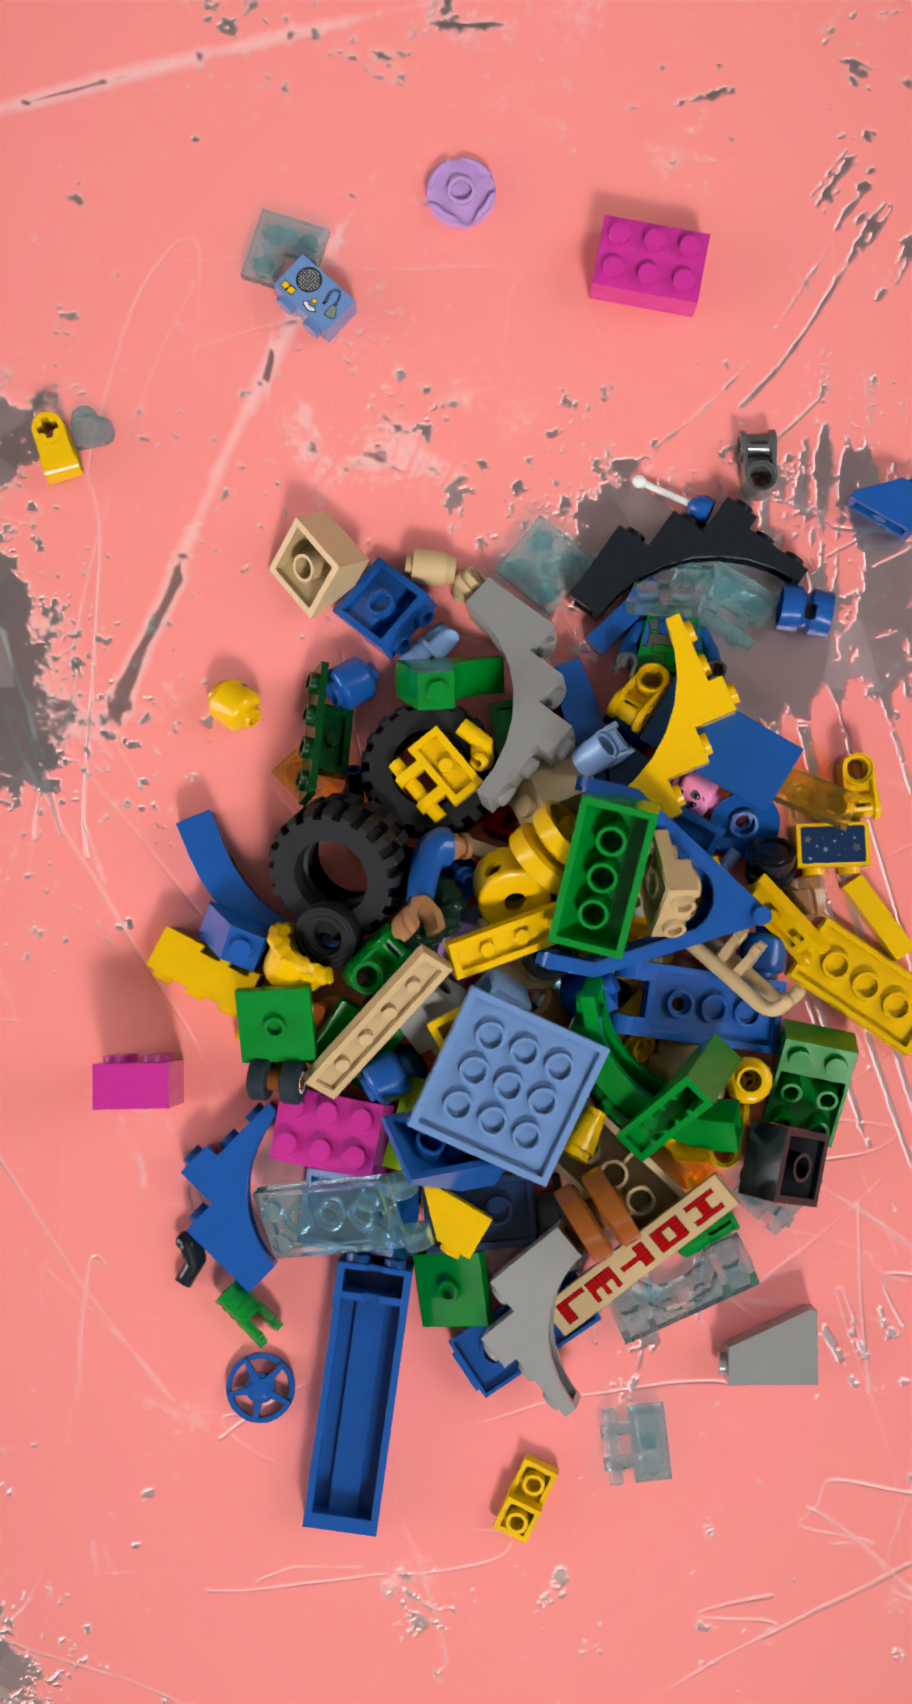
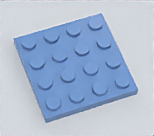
M471 985L406 1122L407 1126L546 1187L611 1049Z

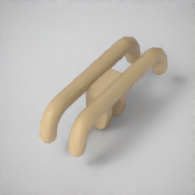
M700 901L695 902L696 909L691 912V917L696 913ZM748 928L735 932L726 944L719 938L685 948L747 1004L764 1016L775 1017L783 1015L793 1005L802 1000L805 995V989L801 985H795L785 993L778 991L752 968L767 947L762 940L755 943L749 949V953L744 959H741L736 954L739 946L748 936L750 931Z

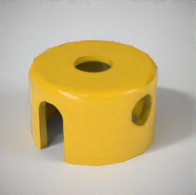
M510 846L501 847L487 853L477 863L473 872V889L478 909L484 920L489 924L497 923L551 903V892L539 885L524 870L515 858ZM501 866L496 873L489 876L493 867ZM513 893H520L525 896L516 901L504 902L506 897Z

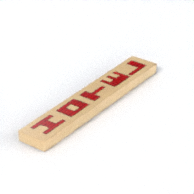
M715 1171L639 1230L642 1235L640 1239L627 1247L620 1244L613 1250L611 1257L598 1265L595 1263L560 1290L557 1295L554 1312V1323L564 1336L568 1335L739 1204L740 1200Z

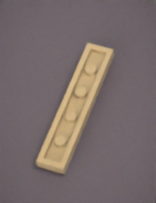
M420 944L303 1074L305 1084L335 1099L453 970L451 962L423 944Z

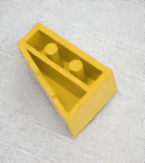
M169 926L165 927L146 964L155 969L152 973V976L170 985L174 980L186 986L185 993L201 1001H204L205 997L218 1003L216 1007L218 1010L234 1018L237 1016L236 989L261 987L266 978L264 974L258 971L252 972L220 959L206 944Z

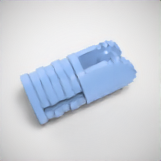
M436 623L432 629H429L422 637L417 639V642L412 644L397 660L444 658L459 640L458 632L452 628L450 629L444 623Z

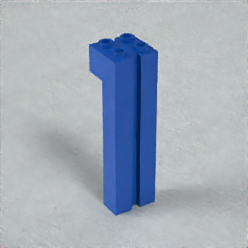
M349 1250L348 1253L342 1252L339 1258L302 1527L372 1537L377 1535L414 1262L407 1261L408 1256L393 1258L385 1256V1259L371 1257L369 1253Z

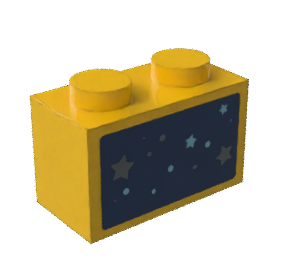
M869 822L795 824L790 827V840L796 848L795 868L796 870H802V876L824 875V869L838 868V875L860 874V868L871 865Z

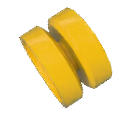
M547 800L534 812L532 816L533 823L524 822L508 839L515 858L524 870L539 885L558 896L577 815L557 801Z

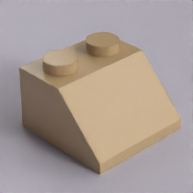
M322 511L295 518L269 567V571L309 618L312 619L316 618L356 585L369 562V558L327 511Z
M571 754L567 759L559 760L553 768L541 760L535 774L529 779L524 778L515 788V794L509 801V804L521 825L524 822L533 823L532 816L534 812L547 800H555L578 815L582 795L590 793L574 790L577 775H584L575 767Z

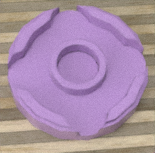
M459 157V159L451 161L448 159L441 162L432 171L427 182V203L432 215L441 224L453 229H469L481 224L491 214L496 202V186L491 172L481 162L469 157Z

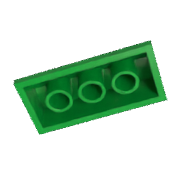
M582 795L547 941L622 960L661 804L626 795Z

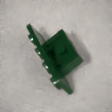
M324 661L319 663L314 672L310 671L308 673L305 683V692L309 693V703L304 707L302 724L306 725V733L300 741L298 751L299 757L303 758L302 769H299L295 781V790L300 791L298 804L306 806L316 793L318 775L344 780V769L349 765L353 710L325 704L329 662Z

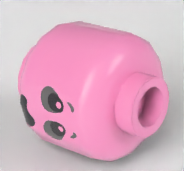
M694 771L675 778L670 783L671 787L679 785L686 805L683 807L701 816L706 811L712 812L723 795L717 791L718 785Z

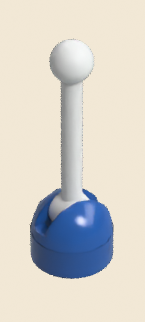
M636 474L632 479V484L636 488L645 487L687 506L688 515L703 526L706 525L716 503V499L707 495H697L689 500L647 481L642 474Z

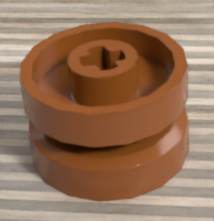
M599 1165L582 1174V1183L591 1196L586 1201H584L576 1186L571 1183L553 1192L596 1265L613 1255V1247L604 1233L608 1229L612 1230L618 1242L625 1247L642 1237L630 1217L632 1215L630 1208L615 1184H610Z

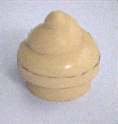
M468 565L465 569H459L455 573L453 581L452 599L457 602L467 601L486 581L482 573L471 565Z

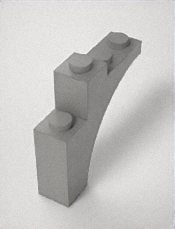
M561 1218L494 1274L490 1281L493 1286L492 1291L503 1305L508 1304L511 1308L486 1328L481 1340L484 1342L483 1347L489 1357L494 1361L499 1360L505 1368L517 1359L522 1374L529 1381L534 1380L543 1390V1397L547 1404L553 1410H559L564 1417H567L577 1409L581 1395L568 1377L558 1353L554 1332V1312L560 1285L567 1272L583 1256L586 1247L569 1224Z

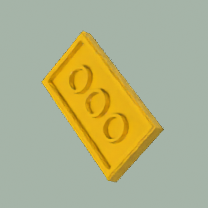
M824 916L816 928L830 943V950L821 955L812 946H809L807 949L813 956V962L804 967L794 960L784 976L797 985H801L806 991L904 1057H908L912 1051V973L828 916Z

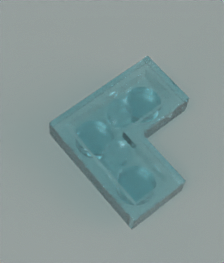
M262 208L240 273L241 278L275 289L274 284L280 277L286 257L297 260L304 254L316 266L320 267L331 235L330 229Z
M696 562L679 564L670 584L656 583L654 581L635 582L626 600L627 614L671 617L680 613L682 618H698L715 579L714 565H701Z

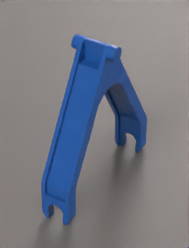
M577 775L574 790L590 794L626 795L652 802L639 789ZM660 810L655 830H668L671 844L676 846L678 855L683 860L691 859L692 867L697 872L701 881V901L696 913L685 923L686 932L677 938L650 937L649 935L628 942L625 945L622 960L596 953L582 957L542 949L537 952L535 963L540 964L541 967L587 977H599L759 924L765 925L771 920L772 913L768 907L761 904Z

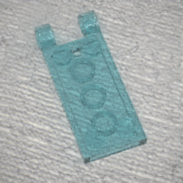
M403 1170L386 1174L263 1186L253 1193L275 1259L406 1248L408 1252H420L431 1247L435 1242L428 1221L402 1223L396 1202L409 1199L418 1192L417 1185L408 1183ZM378 1211H380L383 1214V1217L378 1216Z

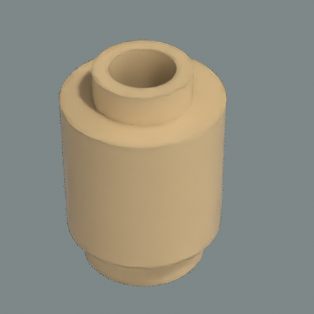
M415 547L414 554L406 555L404 575L411 576V581L415 584L445 587V583L454 584L457 556L448 555L449 551Z

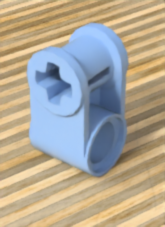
M616 721L596 732L571 752L572 762L584 776L593 777L606 769H612L636 752L634 747L627 745L617 730L619 725Z

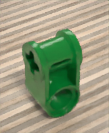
M390 924L383 925L372 934L366 944L344 965L343 979L347 985L362 994L375 993L411 956L414 949L411 946L406 947L399 939L394 938ZM368 966L370 968L369 979L365 983L358 984L356 982L358 970Z

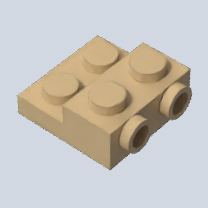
M655 830L639 894L650 937L677 938L686 932L685 922L689 921L691 912L696 909L695 898L700 896L701 881L699 876L694 874L691 859L678 860V851L676 846L671 844L668 830Z

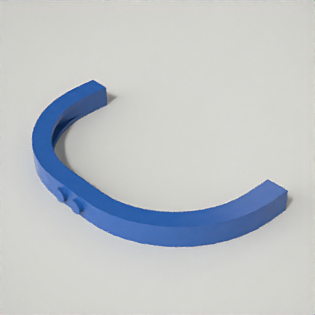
M579 657L554 667L563 674L567 689L565 698L557 709L561 718L573 726L576 738L575 747L604 728L596 697ZM607 769L594 775L593 778L606 781ZM209 809L176 823L199 878L218 904L269 925H275L278 922L286 923L287 921L295 924L274 911L248 885L228 849L214 812ZM513 893L506 897L504 902L516 901L525 896L520 893ZM476 903L452 913L448 918L476 925V920L482 919L483 916ZM421 926L405 942L401 939L399 940L406 947L411 946L415 951L420 944L430 948L435 936L427 937L425 927ZM317 935L319 941L326 946L335 947L340 944L339 940H332L330 936L324 935L320 937ZM362 939L359 950L366 944L368 939ZM344 965L336 967V969H343ZM364 966L359 970H368L370 968L368 966Z

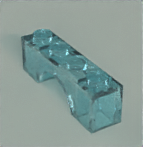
M735 1232L704 1246L698 1262L684 1275L672 1281L658 1284L639 1280L608 1303V1307L627 1345L755 1287L760 1282L752 1259L738 1233Z

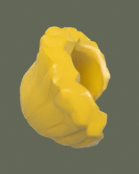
M287 921L286 923L278 922L275 925H271L267 936V942L270 947L263 962V971L267 980L273 986L311 984L312 991L320 986L330 985L334 981L331 966L325 967L318 963L310 962L308 957L302 956L295 940V924Z

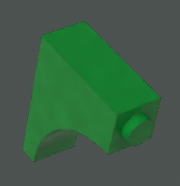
M500 655L395 660L396 696L418 711L455 709V701L462 698L504 693V657Z
M716 1033L713 1034L690 1054L668 1083L632 1119L622 1126L615 1136L643 1162L715 1104L742 1058Z

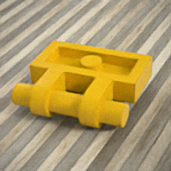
M437 725L408 748L409 753L416 760L412 765L407 767L400 758H397L389 765V769L397 777L395 782L401 789L406 788L418 802L416 807L423 815L427 813L435 824L446 816V813L438 804L443 798L447 797L456 808L483 783V780ZM424 771L437 785L430 793L417 779Z

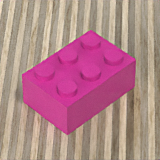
M605 215L589 298L693 317L698 304L710 234Z
M174 1052L141 1055V1060H138V1053L103 1055V1062L92 1064V1110L168 1109L184 1103V1059H174Z
M307 1087L305 1097L299 1105L285 1104L279 1099L269 1158L369 1180L386 1179L388 1167L382 1166L389 1137L381 1119L383 1115L396 1113L398 1105H382L378 1101L372 1103L369 1099L339 1094L335 1099H332L316 1089Z

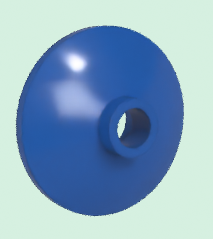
M733 794L723 798L715 806L709 818L710 821L726 829L717 849L726 854L728 849L732 847L742 854L741 858H745V849L748 843L763 836L777 837L780 829V815L773 802L767 812L764 813ZM747 816L744 822L736 823L739 817Z

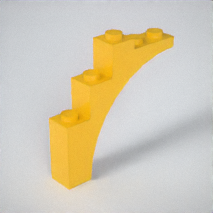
M680 613L666 619V627L675 653L677 673L675 703L670 721L654 756L635 780L628 785L639 789L652 802L661 804L660 810L671 820L682 816L680 807L686 805L679 785L671 787L669 781L709 765L708 755L713 754L706 734L698 735L697 730L736 714L735 704L740 702L732 681L726 684L723 676L708 681L706 676L712 674L704 653L697 656L692 642L698 640L690 620L683 622Z

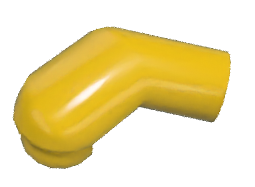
M466 718L455 733L470 744V766L476 772L487 771L492 767L495 760L493 739Z
M670 1139L663 1145L675 1160L707 1163L709 1149L695 1147Z

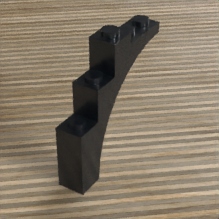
M727 497L704 531L698 528L699 523L693 517L686 513L679 515L675 511L672 512L649 545L644 542L645 537L634 528L628 527L625 529L619 525L570 593L568 602L597 622L614 601L636 584L648 579L650 576L652 577L678 567L707 563L744 566L771 575L783 583L793 585L799 584L808 569L803 566V560L790 551L784 553L773 545L774 541L770 536L762 531H756L755 533L750 529L757 516L752 513L753 509L746 502L740 499L732 500Z

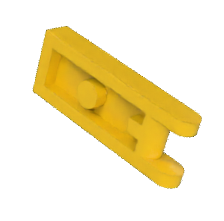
M766 873L745 888L761 904L771 910L772 918L764 926L771 934L778 936L782 940L785 949L801 966L805 967L813 962V956L807 949L809 946H812L821 955L830 950L831 946L828 940Z

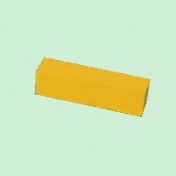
M862 874L856 875L839 888L893 961H898L912 950V941Z

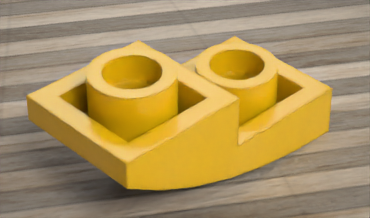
M526 1452L493 1523V1528L527 1543L542 1513L543 1504L559 1475V1468Z

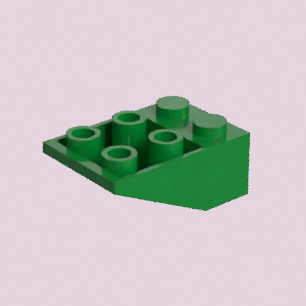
M783 1018L777 1054L773 1056L771 1067L773 1086L769 1095L765 1098L761 1120L829 1134L828 1147L831 1148L859 1055L855 1033Z

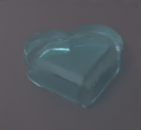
M79 406L73 410L71 414V427L77 451L106 446L114 440L115 428L108 418L98 416L96 411L89 406Z

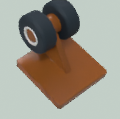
M313 1001L317 1034L327 1019V1010L324 1002ZM252 1059L246 1078V1089L249 1098L267 1101L273 1091H279V1097L283 1103L299 1105L303 1101L307 1090L303 1074L311 1064L304 1060L269 1062L268 1059Z

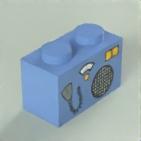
M304 254L274 284L277 304L287 314L292 315L295 313L304 321L302 323L303 327L316 339L321 336L329 343L357 313L356 301Z

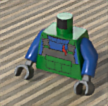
M664 594L662 613L648 612L646 619L636 621L622 639L613 673L617 674L620 667H625L631 672L629 678H632L644 664L658 663L668 670L669 677L675 678L677 676L675 653L666 627V619L680 613L683 622L690 620L698 639L692 642L697 656L704 653L712 671L711 675L706 676L708 681L711 680V676H723L726 683L727 666L721 661L718 647L708 628L700 625L699 617L683 615L685 597L679 594Z

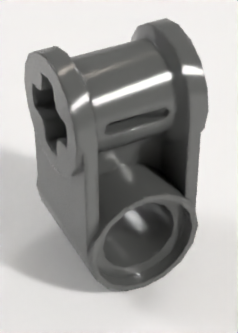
M770 429L768 433L746 434L745 430H740L737 435V458L740 465L741 491L751 501H762L771 493L778 476L776 430ZM760 475L765 478L767 485L763 487L756 486L750 477Z

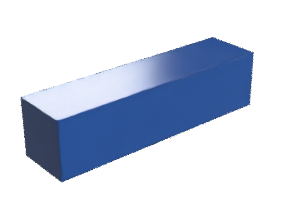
M650 576L586 637L585 642L601 657L632 628L636 621H639L663 598L666 591Z

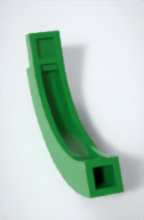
M587 977L583 989L577 992V1012L571 1025V1030L611 1049L595 1083L615 1105L633 1118L667 1082L661 1080L642 1066L621 1042L610 1019L603 977ZM717 1099L715 1104L672 1139L699 1148L738 1153L743 1133L740 1101Z

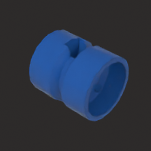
M784 583L776 609L775 629L795 633L799 628H802L805 635L825 638L832 622L835 592L814 588L810 593H807L804 586ZM807 603L812 604L809 619L804 618Z

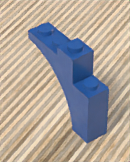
M273 1101L269 1102L266 1106L259 1102L245 1116L249 1123L239 1133L234 1128L219 1143L223 1148L221 1152L211 1143L203 1149L197 1145L183 1159L187 1166L181 1171L212 1203L208 1206L203 1202L188 1217L193 1223L186 1231L248 1292L278 1262L265 1245L254 1219L250 1190L252 1169L258 1148L265 1133L276 1119L278 1106Z

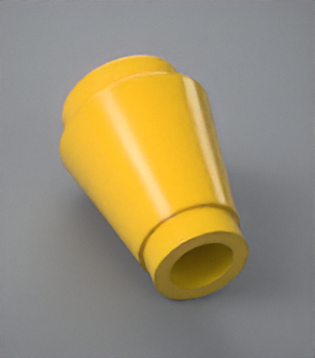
M587 1105L585 1110L579 1115L562 1153L580 1163L586 1164L589 1157H594L607 1115L597 1108Z

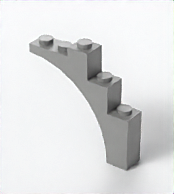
M488 577L465 602L470 620L490 637L504 657L513 685V713L506 743L494 768L477 789L481 804L494 813L499 806H505L515 794V788L524 778L529 779L535 774L541 760L553 768L559 760L567 759L575 748L576 738L573 726L550 710L557 708L562 703L567 691L563 674L542 660V658L545 659L550 656L556 647L558 640L554 624Z

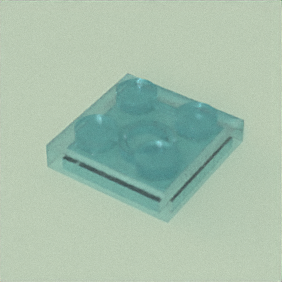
M540 514L497 565L495 573L550 617L580 581L595 558Z

